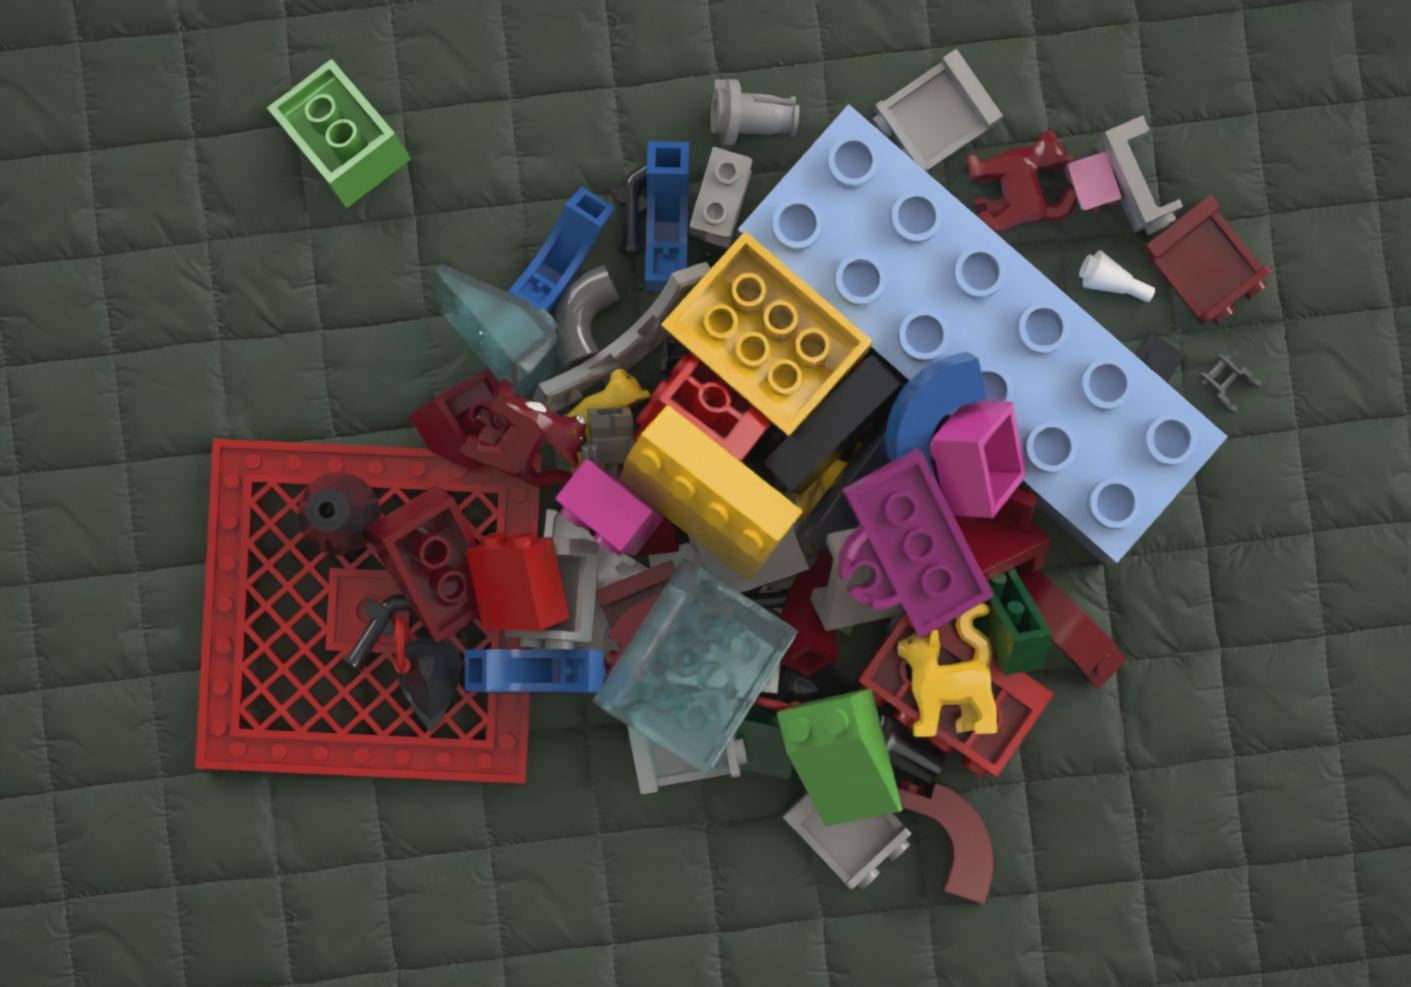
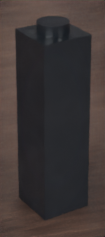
M870 355L763 461L771 470L767 475L768 478L783 493L790 490L793 493L802 495L893 406L904 385L879 359Z
M889 411L885 412L797 529L799 534L832 559L833 556L826 544L827 535L860 527L842 489L892 462L887 458L886 429L890 415Z

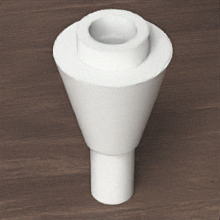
M1101 250L1097 251L1094 256L1089 254L1085 258L1079 272V277L1083 278V288L1120 294L1127 293L1147 303L1151 301L1155 292L1154 287L1134 279L1130 273Z

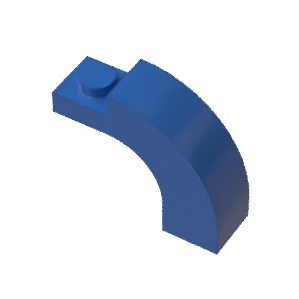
M648 141L645 290L662 291L672 273L687 268L689 142Z
M581 186L566 203L544 245L528 268L508 290L502 303L515 310L520 316L528 318L536 324L545 315L548 316L565 288L573 282L589 257L616 208Z
M966 351L942 358L919 371L904 386L893 404L887 423L886 452L887 458L890 461H894L917 448L922 452L935 478L930 455V443L937 424L953 409L987 399L978 357Z
M465 649V691L603 692V679L605 677L603 650Z

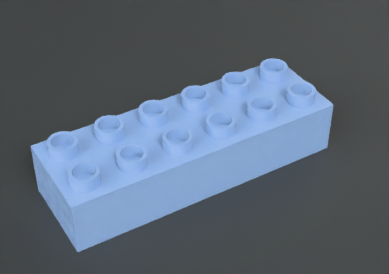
M849 104L738 228L737 239L746 231L869 337L873 342L866 356L872 355L887 365L904 386L919 371L942 358L966 351L978 357L987 396L986 400L1013 402L1026 477L1018 487L1037 495L1036 505L1104 565L1118 563L1228 437ZM959 407L947 413L940 421L945 424Z

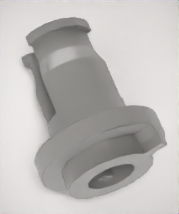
M715 79L710 113L711 131L713 134H719L722 145L732 146L736 143L738 134L773 135L788 133L789 137H794L799 123V105H795L796 97L791 96L789 99H781L773 95L741 92L740 83L736 79Z

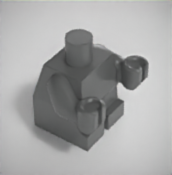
M629 406L587 409L590 441L584 442L581 446L582 462L589 459L594 463L604 464L608 472L619 478L621 475V463H625L626 457L636 443L632 440L633 414Z

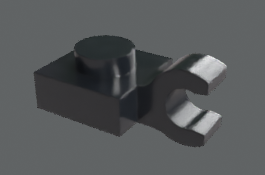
M1150 333L1135 356L1168 383L1185 354L1153 333Z

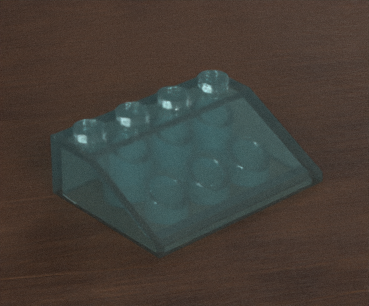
M443 264L434 269L439 312L486 367L491 370L499 382L503 378L507 379L512 384V392L518 397L523 398L537 387L539 383L555 372L557 333L554 330L558 326L544 308L541 307L539 310H536L525 299Z
M683 558L593 699V702L612 716L708 775L799 631L701 567Z

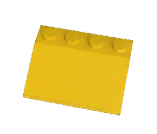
M746 231L661 324L667 332L788 437L846 378L857 363L870 351L873 342Z
M669 405L641 434L626 457L619 477L623 484L749 583L754 579L803 512Z

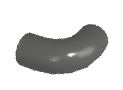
M605 264L585 272L570 283L554 305L550 331L555 354L565 372L599 353L591 332L592 321L597 313L622 300L618 288Z

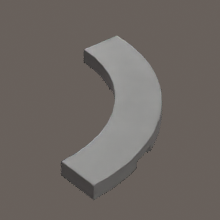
M707 262L672 273L661 294L631 328L605 349L580 365L552 379L539 383L533 401L541 402L551 411L557 412L583 399L581 392L602 380L607 385L610 374L614 370L624 368L628 371L645 358L670 335L661 324L710 271L711 268Z

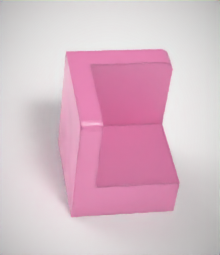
M1106 152L1071 162L1062 169L1067 185L1073 184L1080 208L1083 211L1107 203L1112 205L1122 198Z

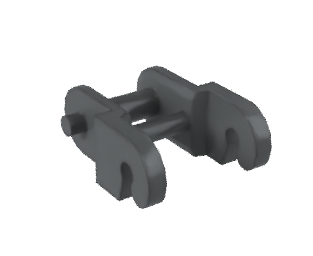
M1218 353L1216 356L1219 362L1208 374L1204 372L1199 374L1203 379L1201 383L1205 387L1209 384L1217 392L1215 398L1230 412L1235 414L1239 409L1234 404L1232 405L1230 400L1224 395L1225 389L1240 375L1256 388H1259L1262 383L1258 379H1254L1252 377L1253 374L1245 366L1238 369L1230 361L1232 357L1229 354L1224 356ZM1227 367L1232 374L1220 386L1214 379Z

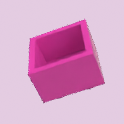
M982 400L960 406L931 440L930 453L932 459L936 461L939 476L938 486L952 514L955 516L993 518L1026 477L1012 401Z
M589 459L584 461L555 498L565 506L560 512L564 517L577 527H582L587 531L591 527L597 532L593 540L611 554L615 553L619 557L623 552L635 556L665 519L664 515L605 468Z

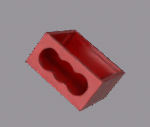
M499 532L481 537V544L466 549L483 630L541 631L570 618L553 538H535L534 532L520 533L506 538L504 532Z

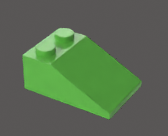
M332 59L267 107L275 120L346 209L411 160L394 131Z
M871 688L799 703L777 712L787 754L825 826L896 813L903 810Z

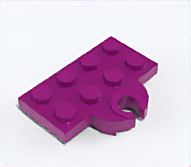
M916 448L842 489L860 527L846 538L839 551L838 576L845 580L851 578L854 570L860 565L871 566V576L865 583L851 584L846 589L855 600L869 606L871 609H888L900 603L915 634L921 638L993 597L919 449Z

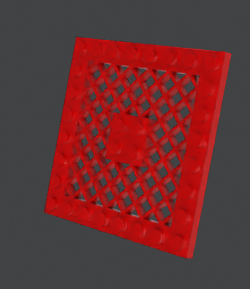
M213 439L195 768L526 784L531 691L489 692L488 713H486L473 699L479 692L471 691L468 693L459 683L457 691L463 699L449 712H445L431 733L430 730L425 732L411 717L415 712L412 706L405 710L391 695L400 686L399 679L386 689L372 674L387 658L393 664L396 660V656L393 653H396L395 622L397 617H401L404 624V644L409 642L410 639H419L415 633L423 624L419 620L411 627L412 611H397L390 619L394 624L393 632L389 635L381 634L371 652L382 654L368 667L364 665L363 671L346 687L331 672L343 660L342 658L351 653L371 620L367 614V597L381 604L386 598L402 594L387 569H357L372 554L384 566L370 541L365 545L367 550L352 564L344 555H334L345 568H330L328 582L316 569V566L329 554L321 552L310 562L296 547L305 538L302 532H299L290 540L277 526L292 510L298 515L299 501L307 487L292 499L279 484L309 486L316 479L324 475L347 473L360 478L370 488L390 489L378 500L380 508L396 494L405 504L411 501L401 489L428 490L435 486L442 491L470 492L472 494L458 506L461 514L478 497L493 513L477 529L462 514L474 539L477 538L480 543V538L483 537L482 533L496 520V533L504 532L506 538L525 532H534L535 538H538L541 487L538 488L527 484L520 477L509 476L498 468L488 465L473 471L435 454L429 449ZM536 454L532 462V467L536 472H542V454ZM254 483H267L254 495ZM274 488L287 505L271 519L258 505V502ZM483 493L498 494V509ZM333 504L329 507L327 516L335 512ZM254 510L266 524L251 537ZM380 510V519H382L386 515ZM272 530L285 546L269 560L255 544ZM252 551L264 565L249 578L250 553ZM291 551L305 567L288 581L275 567V564ZM270 571L283 587L267 601L253 584ZM311 573L324 589L308 603L294 586L307 574ZM249 591L261 604V607L247 619ZM289 592L303 608L286 622L272 606ZM328 595L326 623L313 608ZM268 612L281 628L265 642L251 625L264 613ZM308 613L322 630L306 644L292 627ZM478 617L472 620L487 636L474 649H484L490 643L491 649H533V647L519 646L520 638L505 637V630H492V632L490 630H483L481 620ZM470 622L443 638L447 641L451 640L464 656L465 649L467 648L456 635ZM247 633L259 648L245 660ZM285 633L300 648L286 663L270 648ZM325 636L326 650L341 651L327 665L311 650ZM263 653L279 668L264 683L249 668ZM306 654L320 671L304 685L290 668ZM465 658L462 659L463 667L465 666ZM245 674L257 689L243 701ZM283 674L298 689L284 704L268 689ZM324 676L340 692L325 706L309 691ZM365 678L381 693L366 708L350 693ZM261 694L277 709L262 724L247 709ZM302 696L318 711L303 726L288 711ZM345 697L359 715L343 728L329 711ZM386 699L400 714V717L384 730L370 713ZM467 703L483 719L468 734L451 718ZM282 715L296 731L266 729ZM242 716L254 729L241 728ZM323 717L337 733L308 732V730ZM365 719L378 735L351 734L349 732ZM406 721L419 737L394 736L390 734ZM447 723L461 739L431 736ZM487 725L486 740L472 739Z

